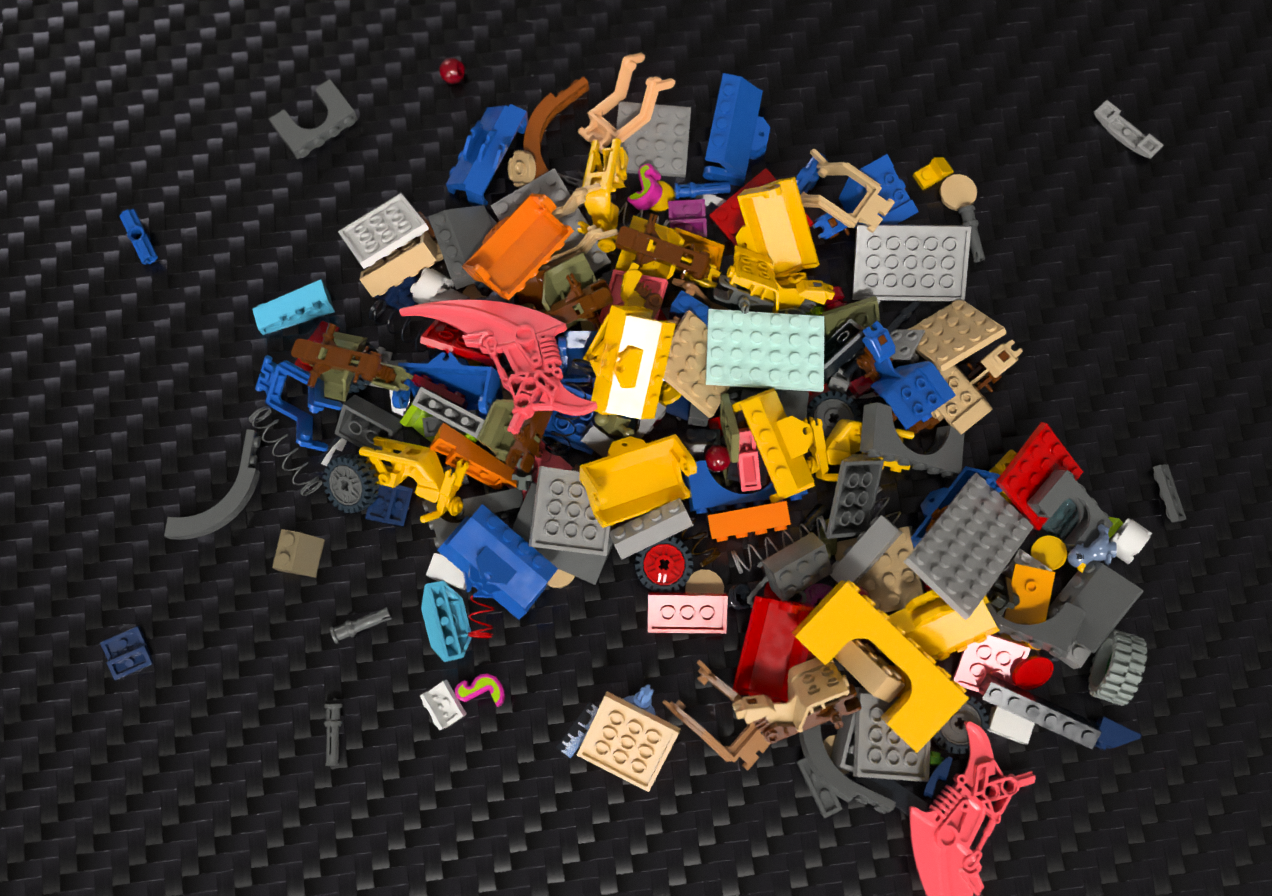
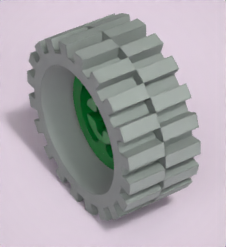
M1115 629L1111 631L1096 650V655L1092 659L1093 665L1090 667L1091 675L1088 679V682H1090L1088 689L1091 696L1121 706L1129 703V699L1131 700L1134 697L1133 693L1138 689L1137 685L1141 682V674L1145 669L1144 663L1147 659V656H1145L1147 648L1145 647L1146 641L1143 638Z

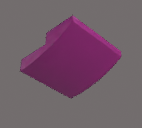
M705 199L668 201L669 228H680L701 237H707Z

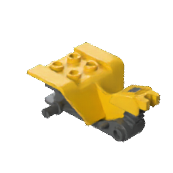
M736 245L734 247L733 266L729 267L727 276L720 275L719 277L720 284L729 288V290L723 291L717 288L713 290V297L716 300L739 305L741 312H744V314L748 313L749 309L765 313L805 315L806 312H810V308L813 309V305L815 306L816 302L825 304L827 299L832 300L835 292L832 291L833 286L820 280H802L796 284V288L781 287L775 279L773 261L770 257Z

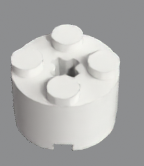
M425 268L418 282L412 285L410 292L413 293V300L415 302L424 304L429 303L430 298L449 290L450 287L453 288L454 284L450 278L435 269Z
M1128 518L1109 542H1116V556L1125 563L1130 564L1134 559L1133 556L1140 552L1152 533L1133 519Z

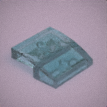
M1067 499L1051 518H1047V521L1042 524V528L1063 542L1078 522L1077 506L1070 499Z

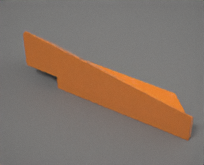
M446 423L440 426L429 449L446 455V464L456 469L457 462L463 459L462 465L466 462L469 464L465 474L494 489H502L503 485L517 487V480H512V474L515 470Z

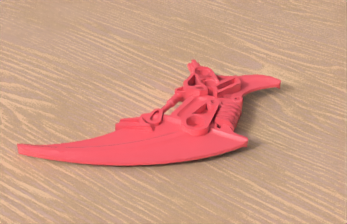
M488 300L437 301L404 307L399 310L401 316H423L448 323L467 334L463 335L466 347L479 348L483 354H489L498 369L497 372L503 387L511 393L514 399V408L512 410L514 415L507 429L514 435L516 433L519 434L524 420L531 418L535 411L554 410L567 415L580 416L591 413L598 408L597 402L573 395L560 382L563 379L562 370L559 368L562 360L555 337L567 330L566 323L534 309ZM498 353L505 354L514 372L510 377L507 376L505 369L501 366L498 360Z
M969 721L964 722L970 746L969 760L964 773L954 775V785L950 787L946 784L945 790L942 789L941 795L936 797L939 801L934 800L932 803L935 806L930 805L929 811H921L918 808L909 807L913 854L926 896H973V893L976 896L980 895L981 890L984 888L978 874L982 868L979 862L982 857L980 851L988 836L991 835L995 825L1000 823L1001 814H1003L1012 795L1019 791L1020 787L1033 784L1036 780L1032 771L1016 776L1014 774L1004 776L994 760L987 734L980 726ZM995 772H996V774L998 775V776L989 778V776H990V775H994ZM1005 781H1007L1008 786L1004 790L1003 784ZM987 786L989 787L988 795L985 794V789ZM991 801H996L994 806L992 807ZM986 814L989 821L983 831V836L976 849L970 850V846Z

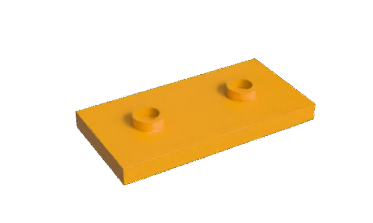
M1014 564L1011 578L1012 592L1019 595L1020 603L1014 609L1007 608L1004 618L1022 625H1034L1045 622L1055 572ZM1000 633V637L1016 641L1010 635ZM1016 641L1030 646V643H1027L1025 641Z

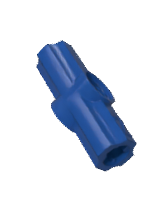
M814 157L811 158L805 168L801 169L796 177L800 195L802 192L808 193L809 190L811 191L819 179L817 174L819 162Z
M134 209L123 211L120 219L142 264L155 262L158 256L151 244L150 236L146 233Z

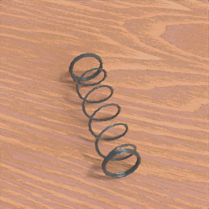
M265 406L256 410L249 417L250 423L257 429L266 428L263 432L262 440L267 443L276 442L272 449L274 456L282 457L287 455L283 461L282 468L286 471L297 470L292 479L293 484H306L301 489L300 494L306 496L316 491L323 483L322 479H317L319 476L304 483L297 484L294 482L296 474L309 462L294 469L284 468L285 461L293 452L299 449L298 447L287 454L275 455L274 453L276 445L280 440L287 437L289 433L273 441H266L264 439L267 429L277 423L279 419L263 427H256L254 423L265 419L271 413V408ZM269 409L263 416L255 420L260 412ZM319 482L315 487H313L307 492H304L311 485Z

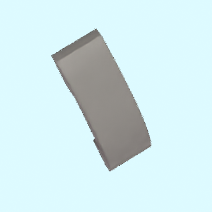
M1106 100L1094 112L1100 123L1123 145L1151 159L1163 147V144L1150 134L1147 136L1142 134L1119 115L1121 111Z

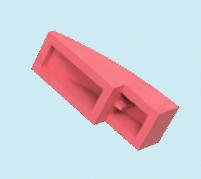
M749 427L738 429L740 440L737 467L741 491L761 489L756 442Z

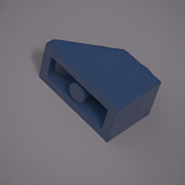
M1097 717L1096 723L1102 733L1094 746L1100 749L1115 748L1141 737V734L1106 717Z

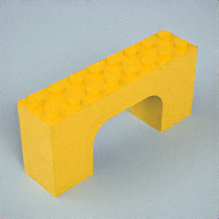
M841 580L791 633L825 666L853 639H869L902 671L905 678L903 693L880 718L918 753L969 699L964 694L966 690L958 682L950 681L951 675L940 666L935 667L936 661L924 651L921 653L919 651L921 647L909 637L906 639L904 637L906 633L898 625L890 624L888 621L891 618L880 609L876 610L873 608L876 604L864 594L861 596L858 593L860 589L852 581L848 580L845 582Z

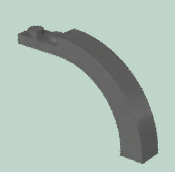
M247 429L239 473L228 494L218 504L203 513L181 518L168 517L165 537L182 540L210 534L228 524L244 509L255 491L260 472L253 468L257 464L256 450L260 447L261 438L255 430Z
M820 724L799 732L801 747L810 768L821 783L832 793L847 802L856 797V801L862 804L869 803L874 806L875 810L881 813L890 812L894 809L896 802L853 782L838 770L825 750Z

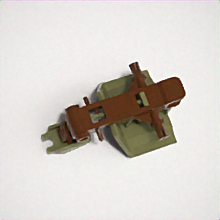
M582 252L549 268L544 273L542 304L545 309L537 310L532 303H525L519 306L537 310L566 323L567 329L575 326L583 319H588L593 324L594 329L598 330V327L600 329L602 324L598 320L596 312H600L602 308L610 305L613 302V297L606 281L596 278Z
M329 323L326 333H323L322 337L324 339L322 344L305 339H297L292 348L291 355L293 357L299 358L303 363L313 367L312 371H309L310 377L306 385L315 388L317 378H320L324 381V397L346 401L354 373V383L357 382L359 375H362V379L371 381L376 386L396 392L399 390L408 391L409 386L404 384L406 379H413V376L407 373L405 368L382 363L381 354L373 351L367 354L369 347H365L368 338L335 332L337 326Z
M496 400L491 405L477 440L496 454L495 457L510 468L514 469L519 458L523 456L520 468L524 472L529 473L535 461V456L537 458L542 457L541 454L543 452L540 450L539 444L553 410L535 411L531 418L524 420L519 434L516 433L514 435L507 430L514 415L512 413L514 400Z

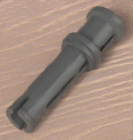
M968 205L960 208L958 213L961 214L962 225L971 226L970 247L973 261L980 262V259L983 261L986 258L977 229L979 222L975 218L974 205Z
M386 607L352 622L347 620L345 624L335 628L332 626L329 629L335 644H337L339 640L349 636L354 637L357 632L390 620L391 617Z
M324 704L326 708V721H324V725L327 727L326 766L339 765V726L342 724L340 711L343 704Z

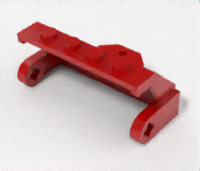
M755 596L733 685V690L736 693L749 696L765 695L772 700V703L788 702V672L790 668L816 658L791 632L816 606L803 602Z

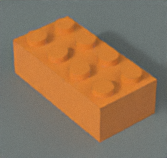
M786 501L708 515L712 539L716 538L717 542L726 541L728 536L736 535V539L748 537L747 533L755 531V535L768 533L767 529L774 528L775 531L786 530V525H791Z

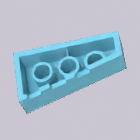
M318 280L267 303L259 304L252 309L258 330L263 335L335 312L329 291L322 280Z

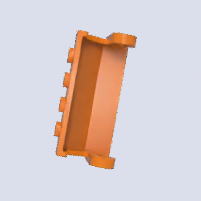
M531 193L510 216L499 221L488 232L482 242L483 245L463 264L462 268L474 280L483 282L503 299L510 300L516 292L524 289L525 283L529 278H533L538 274V269L542 265L547 264L551 260V255L564 246V241L574 230L569 225L562 224L551 214L557 207L549 197L544 194Z

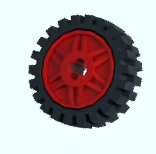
M670 536L637 552L635 570L639 580L648 589L658 593H672L683 587L689 580L693 570V558L684 542L674 536ZM660 560H668V568H660Z

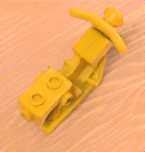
M618 138L613 139L611 148L602 149L603 167L599 153L600 144L598 140L592 141L582 187L597 183L601 186L599 190L587 194L584 205L588 214L592 217L593 225H596L597 229L602 228L603 232L617 228L619 208L611 203V192H616V188L626 187L624 180L627 178L626 170L629 157L624 148L620 147L621 140ZM579 221L578 225H580V228H577L578 232L586 235L589 225L584 223V221ZM618 234L598 241L597 245L601 251L606 253L614 251L616 246L613 240H616Z
M809 416L810 427L805 428V434L808 435L809 432H813L808 448L812 452V456L806 460L811 475L816 473V477L821 480L837 482L839 474L828 473V464L841 465L842 460L860 451L862 422L848 419L839 420L825 441L822 421L817 418L818 424L816 426L815 420ZM804 418L803 422L808 424L807 418ZM895 428L902 442L903 438H914V432ZM884 461L882 467L884 469V466L890 467V471L900 473L902 469L910 470V465L901 466L896 461Z
M376 436L373 438L374 445L382 447V450H374V448L365 446L360 448L359 454L367 456L366 463L370 462L373 465L370 469H375L377 472L374 474V477L378 476L379 481H376V484L395 488L410 476L417 482L416 495L433 503L438 501L437 510L422 515L420 517L421 522L426 523L438 519L447 510L452 516H456L462 511L463 502L460 497H455V494L462 485L466 470L469 467L468 462L462 465L463 459H460L457 462L455 472L451 475L452 469L447 470L444 474L436 451L429 449V447ZM393 449H394V450H399V451H402V452H400L399 454H397V453H394V452H393ZM381 460L389 461L392 467L383 464Z

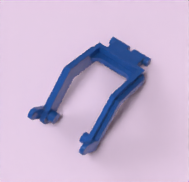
M266 355L261 367L262 373L259 374L255 389L266 392L265 404L296 421V443L302 447L327 451L329 446L326 443L312 439L313 416L287 403L280 397L287 375L307 384L310 377L309 372L287 360L276 364L272 362L273 358ZM317 378L315 388L308 386V408L310 412L318 413L323 411L325 407L341 410L343 407L341 402L324 398V381L320 378Z

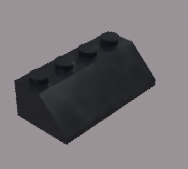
M852 319L847 321L824 342V383L830 376L836 374L844 363L849 362L856 352L866 346L862 341L865 337L864 328Z
M652 429L648 435L645 434L643 436V440L647 444L676 434L695 462L704 461L705 453L711 446L721 445L720 429ZM708 468L710 474H720V471H713Z

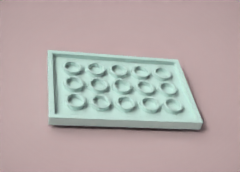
M709 309L705 385L823 392L824 316L748 312L744 314L741 311Z

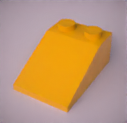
M674 228L685 240L683 248L690 250L691 245L695 244L693 251L709 253L711 258L710 264L716 265V270L719 271L725 245L680 228ZM676 267L674 272L682 274L683 270ZM711 277L713 281H717L718 277Z

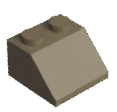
M282 529L272 568L282 572L316 578L325 539Z

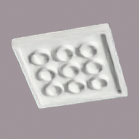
M400 193L338 232L361 266L366 268L372 266L382 257L390 255L395 249L406 245L413 238L421 236L429 228Z

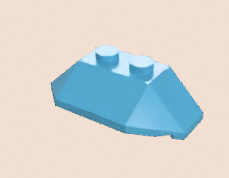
M445 581L425 584L421 610L431 648L444 662L463 658L472 638L467 636L471 629L463 598L449 587Z

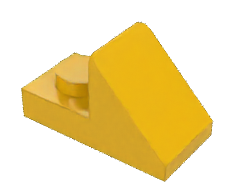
M944 157L933 158L929 165L915 172L913 177L921 189L924 190L953 174L954 171Z

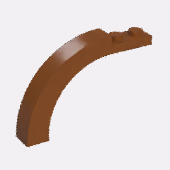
M585 77L575 80L568 89L560 91L556 98L552 93L548 94L538 104L528 121L523 147L524 150L532 154L535 160L536 173L534 180L549 172L541 156V142L544 132L551 120L560 111L589 90L588 81Z

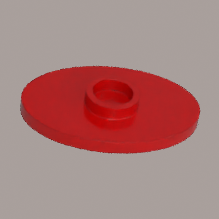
M1044 656L1029 657L1019 663L1012 674L1013 683L1021 689H1035L1043 685L1051 677L1054 669L1053 663Z

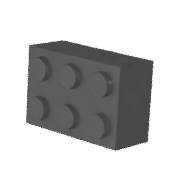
M813 532L762 561L770 588L781 600L791 598L833 573L825 544Z

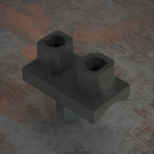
M521 457L516 465L517 469L512 474V480H517L516 490L528 491L529 486H531L534 477L538 473V468H533V463L530 472H524L520 468L523 458Z
M1010 578L997 579L990 588V591L994 593L990 595L989 601L991 605L996 607L998 615L1002 616L1007 608L1014 609L1020 603L1019 595L1012 592Z

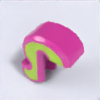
M649 163L641 166L638 171L642 191L636 192L627 198L629 203L637 210L643 209L644 211L653 207L662 196V187L656 182L661 179V175Z
M480 674L474 679L471 686H469L468 681L460 682L455 688V695L459 700L467 702L489 690L496 706L499 708L504 702L505 690L497 677L490 674Z

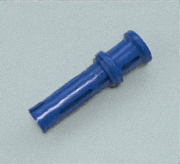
M729 181L705 184L690 182L683 185L674 183L675 200H679L681 197L694 198L697 195L730 193Z

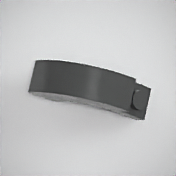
M513 488L461 499L463 509L456 515V520L464 519L466 516L471 518L482 504L492 513L521 507L523 504L522 492Z

